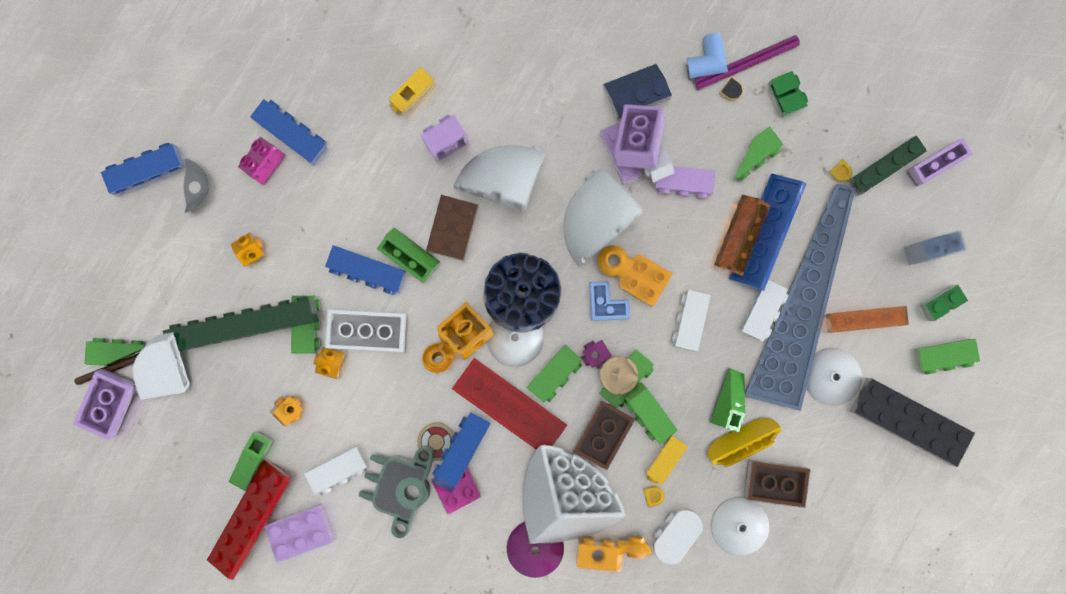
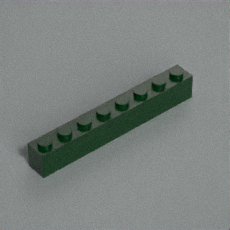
M308 296L296 298V302L292 303L289 300L279 301L278 306L271 307V304L259 306L260 309L253 311V308L241 310V314L235 315V312L224 313L223 318L217 319V316H210L200 323L199 320L188 321L186 326H181V323L169 325V329L163 330V334L173 332L180 352L319 322L315 299H308Z

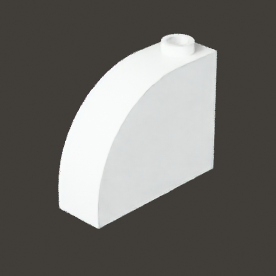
M173 332L151 339L138 354L134 362L133 378L136 385L135 391L139 394L140 400L185 393L190 385Z

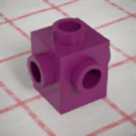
M603 340L597 343L591 341L583 346L585 350L582 351L583 356H581V359L586 367L590 365L591 368L596 367L599 369L606 362L605 360L612 357ZM597 351L598 357L594 359L592 353Z

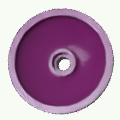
M524 521L513 529L508 538L507 556L517 572L527 577L539 578L552 573L559 566L564 554V543L530 544ZM533 547H537L539 549V552L537 554L532 553L531 550Z

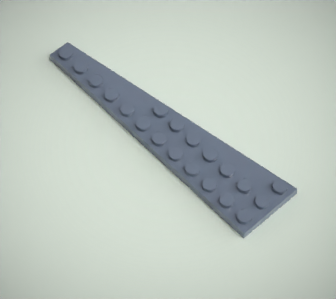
M836 184L789 291L787 301L782 307L745 392V397L801 411L856 190L855 187Z

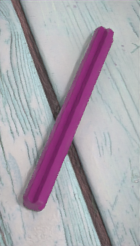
M797 35L791 36L728 64V72L698 77L694 80V84L697 89L704 88L800 45V40Z

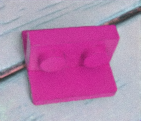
M259 137L252 143L249 152L241 158L238 168L263 185L285 154L262 137Z
M467 467L453 493L432 483L447 514H451L481 497Z

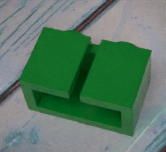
M793 71L771 79L768 83L783 118L808 106V98L805 92L799 89L800 80L796 74L794 75Z
M957 284L951 285L921 303L920 307L929 321H936L949 313L950 310H954L966 303L968 299Z

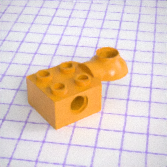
M617 245L604 247L599 252L597 258V265L601 272L610 277L619 276V288L650 307L655 305L673 274L641 254L629 258L626 251ZM611 255L618 258L619 262L615 266L610 265L608 262V258Z
M465 302L437 326L441 342L433 343L424 350L422 363L425 369L432 373H443L452 365L454 358L466 360L494 336L493 331L478 313ZM437 356H442L443 358L440 362H434Z
M629 536V541L617 540V543H614L612 539L602 538V541H595L593 537H583L578 539L576 565L577 568L618 572L622 567L623 552L627 553V557L644 559L645 555H652V550L646 543V538ZM595 550L602 551L601 555L597 557L592 554Z

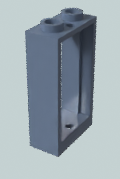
M956 231L905 246L904 250L909 265L963 251L966 250L961 232Z

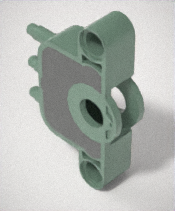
M425 445L418 449L413 460L402 456H393L387 459L372 454L370 460L383 465L380 476L365 473L364 478L377 483L374 494L360 491L358 496L371 501L379 512L394 516L391 532L396 538H404L410 532L417 509L430 496V486L426 478L429 476L435 457V451L431 446ZM421 451L429 453L428 460H424L421 457ZM408 486L417 487L419 496L416 498L411 497L407 492ZM397 524H403L406 529L405 532H400L397 529Z

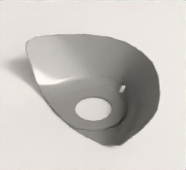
M185 158L186 173L183 189L186 201L185 213H188L197 208L206 198L209 192V188H207L209 180L199 165ZM196 181L200 184L201 188L198 193H191L189 191V184Z

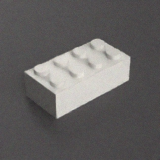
M328 309L325 348L405 352L407 314Z

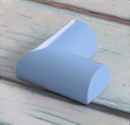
M711 33L703 37L704 56L687 58L690 78L728 72L723 40L719 33Z
M609 281L590 282L591 320L630 319L629 299L610 300Z

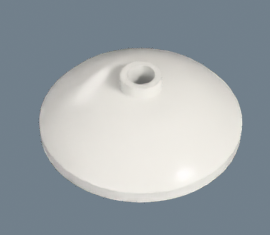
M494 320L491 321L489 326L494 336L487 341V346L492 356L500 363L508 366H522L534 360L540 353L544 340L542 327L538 330L521 333L508 331L496 324ZM513 334L518 335L519 339L517 341H512L511 336Z
M829 348L819 351L814 356L807 384L808 392L815 400L826 405L836 406L847 403L855 397L861 387L862 371L858 361L850 353L842 349ZM835 373L839 375V379L837 381L833 379V375Z
M743 497L732 498L723 502L716 509L711 522L712 535L716 543L724 551L733 555H748L757 551L765 543L769 533V520L764 509L755 501L747 500ZM740 525H745L744 531H739Z

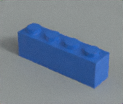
M263 99L250 118L314 165L327 149L323 144L325 140L317 134L312 136L308 133L310 129L303 123L299 125L293 121L295 117L287 111L284 114L279 111L278 108L280 106L274 101L270 100L267 102Z
M164 143L155 151L147 150L142 152L141 156L137 158L129 157L124 159L122 164H112L105 167L106 170L102 171L101 175L108 193L117 195L182 169L185 166L177 146Z
M334 245L331 248L325 267L329 268V273L340 276V273L348 275L346 279L358 282V279L366 281L365 285L376 289V286L383 287V292L394 295V292H400L407 273L402 269Z
M471 412L467 418H462L458 426L461 428L460 432L453 434L450 443H452L451 448L444 450L441 459H443L442 464H437L432 472V475H434L432 483L453 493L491 423Z

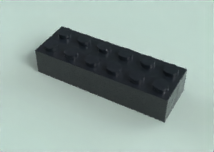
M866 378L849 411L955 467L959 466L975 435V432L872 378Z

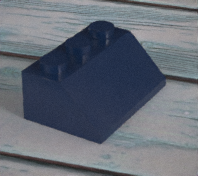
M657 64L603 84L616 119L622 118L624 105L654 106L669 100L672 96L667 81Z

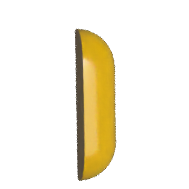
M770 418L756 419L742 426L739 432L732 431L715 440L709 447L708 456L715 466L716 464L724 465L725 467L732 466L774 444L775 437L778 433H781V427L778 422Z

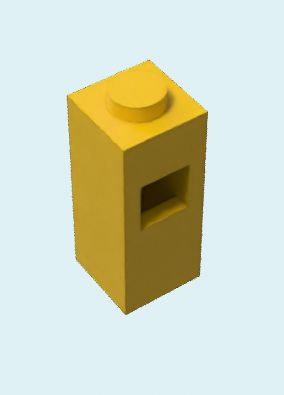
M420 66L388 99L391 103L389 107L396 114L400 112L404 115L435 84L434 79Z
M670 436L645 471L648 475L647 479L655 485L658 482L663 485L688 446L674 436Z

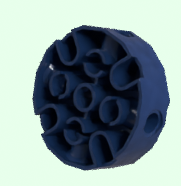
M519 252L503 257L492 266L485 279L483 300L487 313L496 324L508 331L526 333L540 329L552 319L560 302L561 284L557 272L546 260L529 255L528 253ZM519 290H521L522 293L526 292L525 295L518 294Z

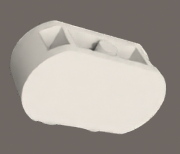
M685 508L676 510L674 514L671 512L665 519V526L662 529L659 528L653 536L655 538L653 541L654 552L666 564L680 563L703 531L700 517L692 510Z

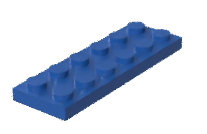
M771 173L729 278L731 281L758 290H765L806 187L805 182Z

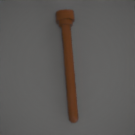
M138 354L100 369L110 372L133 364ZM95 371L75 378L74 383L80 385L92 380Z

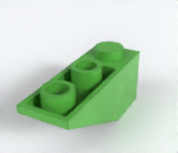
M770 126L751 140L735 173L734 181L738 178L742 181L751 174L749 172L751 168L755 166L758 169L766 163L764 160L770 155L773 158L781 152L779 148L784 144Z
M93 338V341H86L84 364L108 366L141 352L145 345H143V341L131 340V344H124V340L112 339V343L105 342V338Z
M729 368L711 423L739 432L745 416V374Z
M258 431L253 432L240 455L229 483L246 491L274 440Z

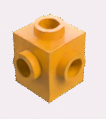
M250 232L230 244L235 256L244 267L257 261L264 255L261 249L263 247L261 240L258 237L254 238Z
M322 347L320 354L316 353L313 364L316 365L315 373L337 379L343 367L345 353Z
M285 395L284 397H279L274 402L275 406L269 412L283 426H287L290 422L294 423L301 416L300 412L303 409L299 406L301 403L296 397Z

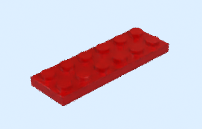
M473 358L452 387V390L536 450L541 445L553 446L567 427L566 423L476 358Z
M265 459L262 461L207 558L211 565L230 580H234L291 477Z

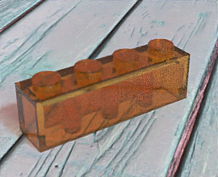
M742 194L714 266L726 272L740 276L743 275L770 205L760 198Z
M907 306L825 314L827 333L909 325Z

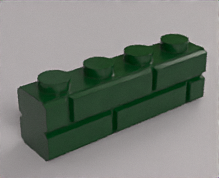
M914 136L848 181L852 187L856 188L855 192L860 196L918 158L927 150L920 139Z

